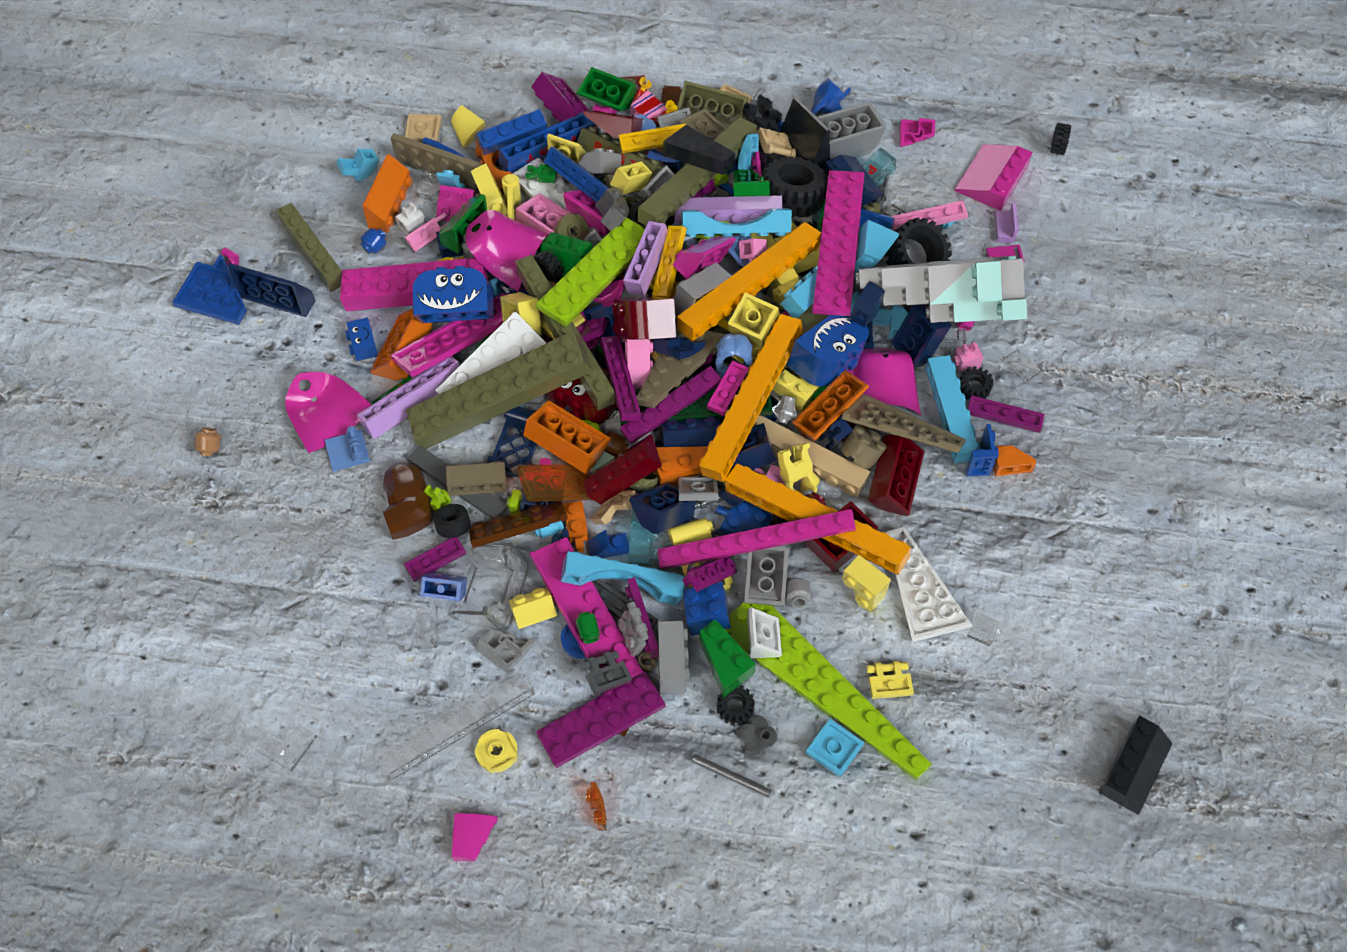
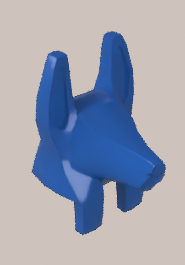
M826 78L815 92L813 107L810 111L814 115L817 113L824 115L842 110L840 102L849 94L851 88L849 87L843 93L830 78Z

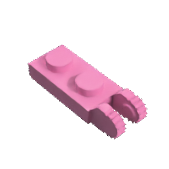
M445 212L405 237V240L414 252L437 238L436 232L442 229L438 222L445 219L447 216Z

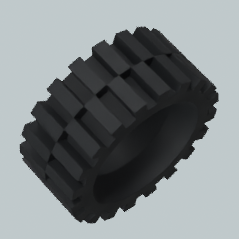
M918 217L913 220L910 219L894 230L899 233V236L884 254V257H889V260L886 261L887 266L915 264L909 258L905 247L906 240L911 239L917 241L925 250L926 262L949 261L950 259L948 258L952 256V251H948L951 243L945 240L948 238L947 234L943 235L941 233L943 228L941 226L935 227L936 222L930 221L928 223L927 218L920 220Z

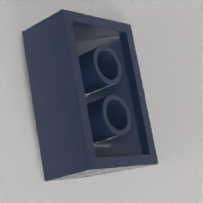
M841 154L826 162L827 176H829V170L864 172L861 207L883 196L881 190L856 157Z
M920 304L913 305L891 343L897 350L905 351L911 356L915 368L927 364L928 358H932L952 325L949 321L931 323L930 318H926V307Z
M710 416L705 419L688 418L685 421L668 420L662 424L664 447L708 446L710 441L716 436V430L720 425L719 417Z
M764 423L756 425L751 429L728 475L736 464L747 466L753 471L758 467L769 465L777 460Z
M668 482L631 496L629 499L640 525L653 534H658L693 519L696 501H679L678 488Z

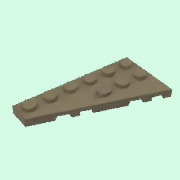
M676 324V336L688 338L677 329ZM706 331L704 335L696 338L694 341L689 339L691 342L702 340L706 341L703 349L685 359L679 360L660 353L637 395L638 405L655 408L668 396V392L673 387L677 388L683 378H688L706 362V358L711 353L717 352L715 345L725 334Z
M864 393L843 413L841 418L951 452L959 453L966 442V439Z

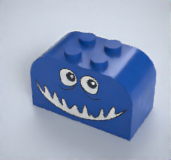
M455 266L454 269L437 267L436 270L421 273L415 279L413 284V315L421 323L494 319L493 289L483 274L476 269L466 268L465 266Z
M829 315L795 340L787 366L812 385L828 386L844 370L852 371L856 368L869 335L867 326L864 328L850 319V316Z

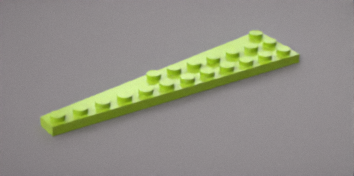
M743 602L729 614L731 628L725 630L749 657L748 609L752 607L779 618L782 656L753 658L761 667L775 674L776 678L786 683L791 689L822 712L843 724L844 728L855 733L866 744H870L879 754L889 759L913 779L917 780L931 767L932 764L772 605Z

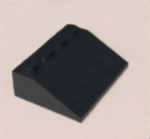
M794 97L780 133L787 135L792 149L796 150L795 158L808 159L813 164H818L826 173V162L830 160V129L797 97Z

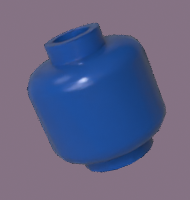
M370 228L361 236L360 245L367 253L377 254L386 245V235L381 229Z

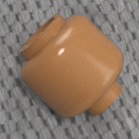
M203 427L196 432L194 448L200 451V455L212 456V453H217L220 450L221 434L217 432V429Z

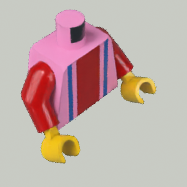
M642 77L640 79L641 88H638L630 105V115L633 117L643 114L652 120L656 127H659L657 117L677 111L678 108L672 100H668L665 106L649 91L645 92V89H649L652 84L650 80L644 84L646 78Z

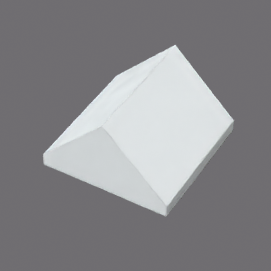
M752 607L749 608L747 627L750 658L782 656L779 618Z

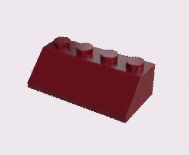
M651 434L591 472L583 481L587 497L602 505L660 468L662 464L653 436Z
M893 434L886 435L883 439L886 449L878 459L868 500L879 510L909 516L924 451L911 439Z

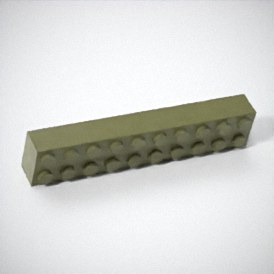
M573 330L407 409L406 412L414 441L421 447L428 449L593 372L583 340Z

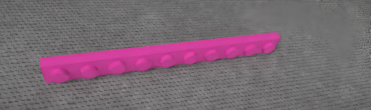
M850 509L657 549L659 566L661 570L856 531L853 511Z

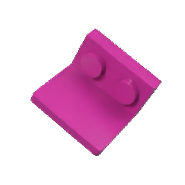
M440 185L436 218L445 212L447 216L442 221L450 222L451 217L458 213L461 206L470 198L478 196V192L471 189Z

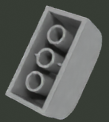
M870 102L817 116L830 129V160L841 154L856 158L867 155L877 147L886 128Z

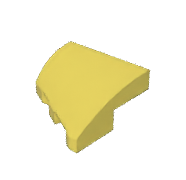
M463 105L455 111L451 119V124L456 131L462 148L475 140L474 135L486 126L484 120Z

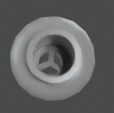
M802 578L789 580L786 583V602L795 608L806 606L811 600L809 582Z

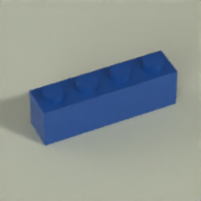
M538 109L477 133V142L483 155H487L546 129L547 123L541 110Z

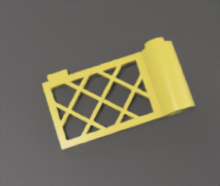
M507 174L502 178L503 194L507 203V217L515 220L516 208L522 205L520 183L516 175Z
M704 517L669 528L668 535L672 546L712 538L713 525L711 520L707 521ZM694 563V564H692V565L698 567V566H700L701 564H699V563ZM689 565L681 566L684 577L687 576ZM730 576L723 580L725 591L731 589L730 585L733 584ZM688 585V588H693V585Z

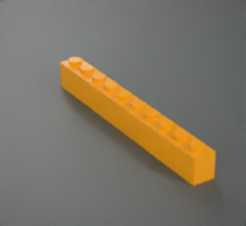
M806 222L801 224L678 315L677 329L692 341L704 335L708 329L716 326L720 320L729 316L737 308L745 292L755 296L757 292L766 288L773 280L781 277L785 271L793 268L798 261L805 259L810 252L818 249L821 243V232Z
M780 314L778 320L774 321L770 335L766 336L762 350L758 351L755 363L750 366L747 378L742 381L739 393L734 396L730 410L726 411L723 423L718 426L715 438L710 441L708 451L700 459L699 467L703 476L721 482L725 481L791 355L795 340L803 332L801 319Z
M736 464L725 479V489L727 492L788 522L838 512L833 507H827L816 499H810L797 490H792L780 482L769 479L764 474L752 471L747 466ZM854 520L856 531L822 537L856 555H861L864 559L897 575L900 574L910 558L911 546L907 543L898 541L887 533L879 532L870 525Z

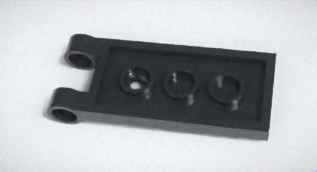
M746 103L743 106L742 113L747 121L757 125L756 132L759 128L780 132L776 123V110L766 108L761 118L756 116L757 106L755 104ZM759 141L758 150L763 169L772 160H778L781 157L787 158L780 154L765 153Z

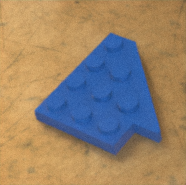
M222 255L218 256L213 266L196 262L172 302L174 307L237 325L241 323L247 312Z

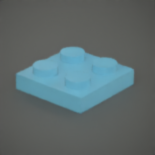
M829 719L810 744L805 754L841 778L864 746V742Z

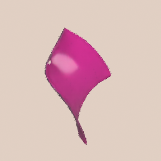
M487 210L468 226L466 230V244L482 266L506 285L519 291L522 282L517 275L515 261L531 254L534 257L540 244L550 233L528 227L498 211ZM480 223L481 227L477 231L472 232V228ZM488 225L491 226V230H486Z
M888 348L863 349L858 365L852 371L855 377L868 384L869 388L864 394L890 405L909 408L921 415L911 356L905 351ZM882 354H888L889 356L884 358Z
M305 372L296 375L285 398L287 414L308 453L325 447L326 439L346 434L348 427H355L360 423L357 414L371 406L362 395L345 381L324 372ZM304 379L308 380L311 384L307 391H302L299 388L300 381ZM313 397H317L315 402L311 401Z

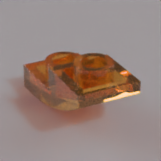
M591 782V789L586 791V802H590L591 809H596L594 810V824H598V831H607L604 800L597 784Z

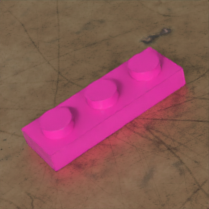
M732 360L707 404V409L725 416L734 396L741 387L742 381L748 375L749 368Z

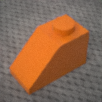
M1013 445L996 446L998 447L999 455L995 459V467L993 468L995 476L1033 472L1036 459Z

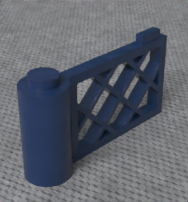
M518 406L504 413L506 422L492 457L488 456L486 463L498 462L503 459L506 465V477L524 482L523 473L528 464L531 463L538 445L532 440L526 442L523 435L526 421L536 412L535 410ZM508 428L517 429L518 434L509 438L507 435ZM521 437L525 444L514 448L511 441ZM509 443L513 450L502 454L501 447ZM527 447L529 451L528 456L520 459L517 452ZM515 453L518 461L508 465L505 458ZM521 464L523 468L521 475L513 473L511 468Z

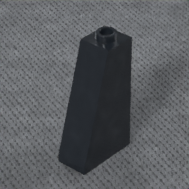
M688 125L683 126L663 141V156L721 175L732 170L735 166V152Z

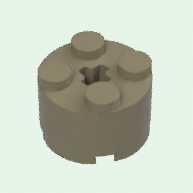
M857 424L841 446V451L847 458L849 455L854 458L853 463L870 469L883 454L886 445L880 440L881 436L877 432H869Z

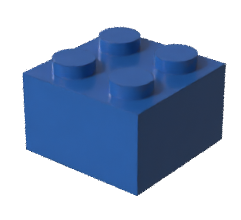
M723 582L715 583L696 592L694 587L683 589L686 622L691 636L699 635V632L715 619L724 629L731 628L727 594Z

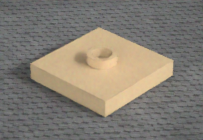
M408 114L404 137L421 143L424 137L438 142L442 116Z

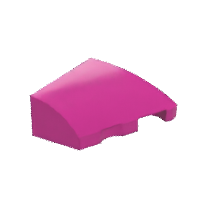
M919 118L918 121L901 119L899 147H905L934 137L936 120Z
M454 813L453 861H476L480 854V849L487 842L488 835L494 824H497L498 817L482 814Z

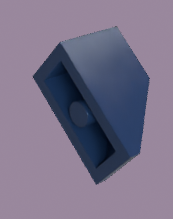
M869 281L855 302L850 319L865 328L877 316L885 291Z

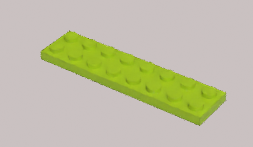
M626 217L619 227H615L536 303V308L567 327L631 263L645 228Z

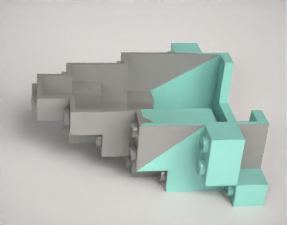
M1016 256L981 257L860 268L859 273H856V285L860 284V288H865L869 281L883 288L885 291L882 299L884 306L925 304L926 318H930L931 323L1027 319L1023 259H1016Z

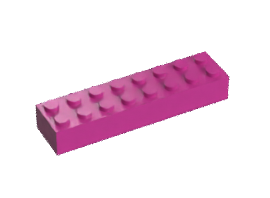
M476 258L342 270L340 300L346 311L413 306L414 281L425 271L436 270L437 267L454 269L455 266H465L466 268L480 271L488 281V270Z

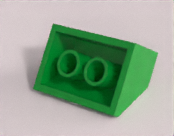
M591 67L576 94L615 110L623 111L630 108L637 91L635 83Z
M481 194L470 198L461 206L458 213L451 217L450 222L440 230L439 237L442 246L459 254L463 249L461 243H464L463 235H466L468 226L483 212L488 210L485 195ZM476 224L472 228V232L477 231L481 224Z
M551 232L542 243L541 252L549 251V253H553V257L557 256V261H560V266H563L562 271L564 274L562 276L564 277L594 247L591 242Z

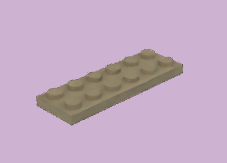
M395 133L390 137L395 159L401 164H406L435 175L437 172L443 173V170L454 171L453 174L459 176V183L479 190L471 170L483 165L482 163Z

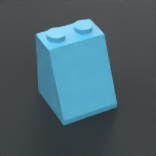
M867 220L860 227L858 233L854 277H856V273H859L860 268L874 267L898 238L899 233Z

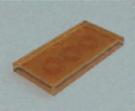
M518 465L516 468L527 501L592 500L587 497L583 483L589 473L585 474L572 465Z

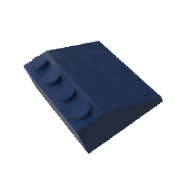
M232 263L228 265L242 299L305 318L315 303L312 290L296 282Z

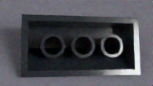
M1140 715L1132 724L1099 791L1103 796L1137 815L1140 814L1172 746V742L1160 726Z

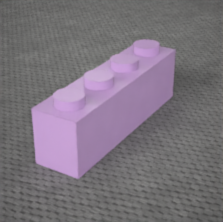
M648 221L623 280L627 293L645 297L661 258L667 233L666 224Z

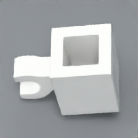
M412 202L409 203L410 207L407 209L403 207L402 212L396 216L398 228L406 235H409L425 224L424 214L421 210H417V207Z

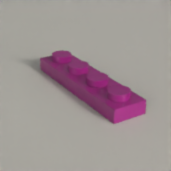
M972 395L968 405L971 416L1038 433L1042 430L1045 416L1043 413Z
M635 577L627 579V587H625L626 596L628 599L631 598L632 602H635L636 607L640 609L642 622L646 624L648 629L647 634L649 638L645 640V653L649 652L651 659L659 657V647Z

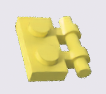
M892 661V663L888 664L876 662L874 665L866 666L867 674L875 673L876 675L869 677L872 699L913 696L910 673L902 674L903 670H908V662ZM892 671H893V673H894V675H884V674H883V672H892Z

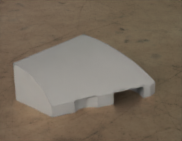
M491 629L478 640L477 651L509 673L531 649L534 640L532 638H529L528 641L518 639L515 634H504L501 631Z

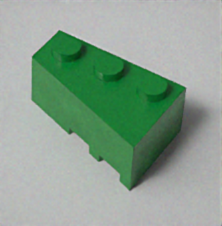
M752 169L735 170L734 197L770 196L769 181H764L762 176L759 178V174Z
M716 619L699 632V642L724 698L755 674L756 663Z

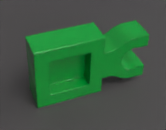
M539 164V168L527 165V172L532 173H526V180L537 178L538 182L555 183L557 172L549 165Z

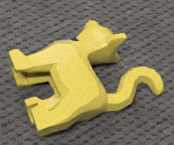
M810 443L797 444L791 447L794 456L793 461L790 460V449L779 451L777 454L780 477L785 487L795 490L793 489V484L801 479V493H805L807 490L816 493L820 478L813 472V463L808 454Z

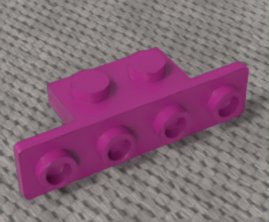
M728 556L709 564L705 562L698 567L695 566L687 571V576L682 581L685 586L692 584L696 592L736 574L737 570L734 562Z

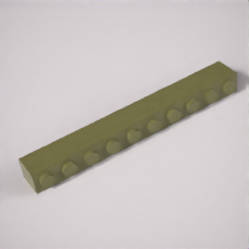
M739 117L714 141L735 152L736 158L747 135L757 134V125ZM686 164L638 207V222L646 226L648 221L664 224L681 206H684L691 197H694L702 187H705L712 178H715L717 173Z
M532 254L515 261L520 281L529 296L538 298L539 301L552 289L551 285ZM539 310L555 339L574 330L583 340L573 322L565 327ZM583 340L593 372L580 377L579 380L599 411L615 403V394Z

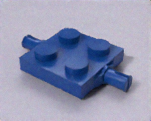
M747 502L742 503L736 508L732 507L729 510L718 505L715 511L725 517L720 526V531L728 535L767 527L772 517L771 514Z

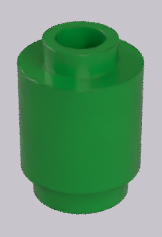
M590 612L579 614L575 622L580 639L583 640L584 644L597 642L600 639V630L595 614H590Z

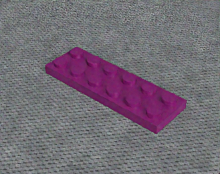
M644 671L632 678L630 683L615 687L537 730L536 734L555 768H558L664 709L666 704Z

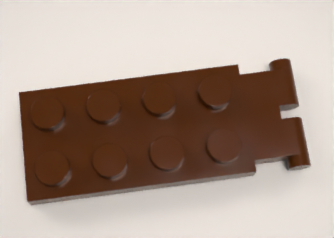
M558 500L556 503L546 506L533 505L527 510H516L504 517L496 516L490 521L475 522L469 528L472 548L549 526V524L559 521L564 522L568 519L564 502Z

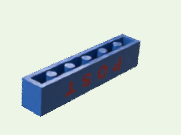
M581 113L500 148L498 163L505 171H516L538 157L543 159L547 156L548 134L577 143L581 129L589 128V126L594 127V122L583 115L584 113Z

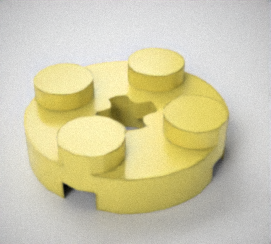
M500 729L489 730L482 734L475 747V755L479 765L489 773L502 772L509 769L518 757V746L515 738L510 733L500 731ZM493 747L502 748L499 755L491 754Z

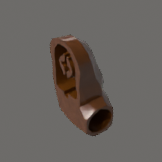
M398 462L390 466L384 475L383 489L387 495L389 506L383 511V515L393 540L419 532L432 522L431 497L424 492L427 487L424 474L415 464L408 462Z

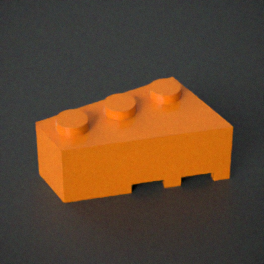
M708 446L656 447L662 464L660 468L655 470V475H658V486L667 482L676 486L678 485V477H692L702 473L699 462L708 451Z

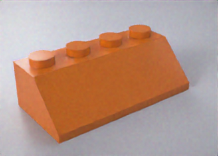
M389 154L386 155L362 206L368 228L381 229L387 233L390 227L394 225L395 216L400 212L401 203L406 199L407 190L412 186L413 182L409 169Z
M413 309L398 315L370 373L395 381L407 378L409 374L394 363L391 354L428 335L432 330L433 323H421L413 315Z
M844 370L792 423L804 438L814 442L869 386Z
M549 400L527 419L523 434L585 474L596 465L611 440L607 435Z

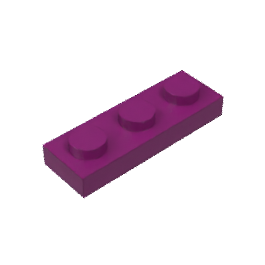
M457 537L451 538L404 563V567L413 582H416L426 573L434 572L466 554V550Z

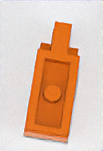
M583 501L564 503L568 516L566 525L569 532L570 543H575L577 552H585L583 541H588V532Z

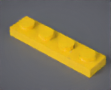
M687 124L620 134L618 138L621 152L623 154L663 147L665 139Z
M668 226L652 296L671 298L677 272L673 263L677 259L676 255L683 247L687 230L684 226Z

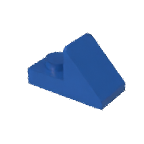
M604 530L588 541L590 556L608 558L630 553L626 533L607 536V531Z

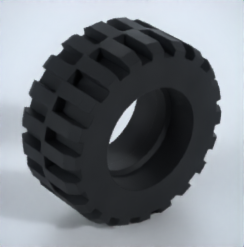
M781 157L778 160H772L763 169L762 177H764V181H769L770 196H782V208L792 210L791 218L811 216L822 208L827 192L828 177L818 164H813L812 161L808 159L803 160L800 157Z

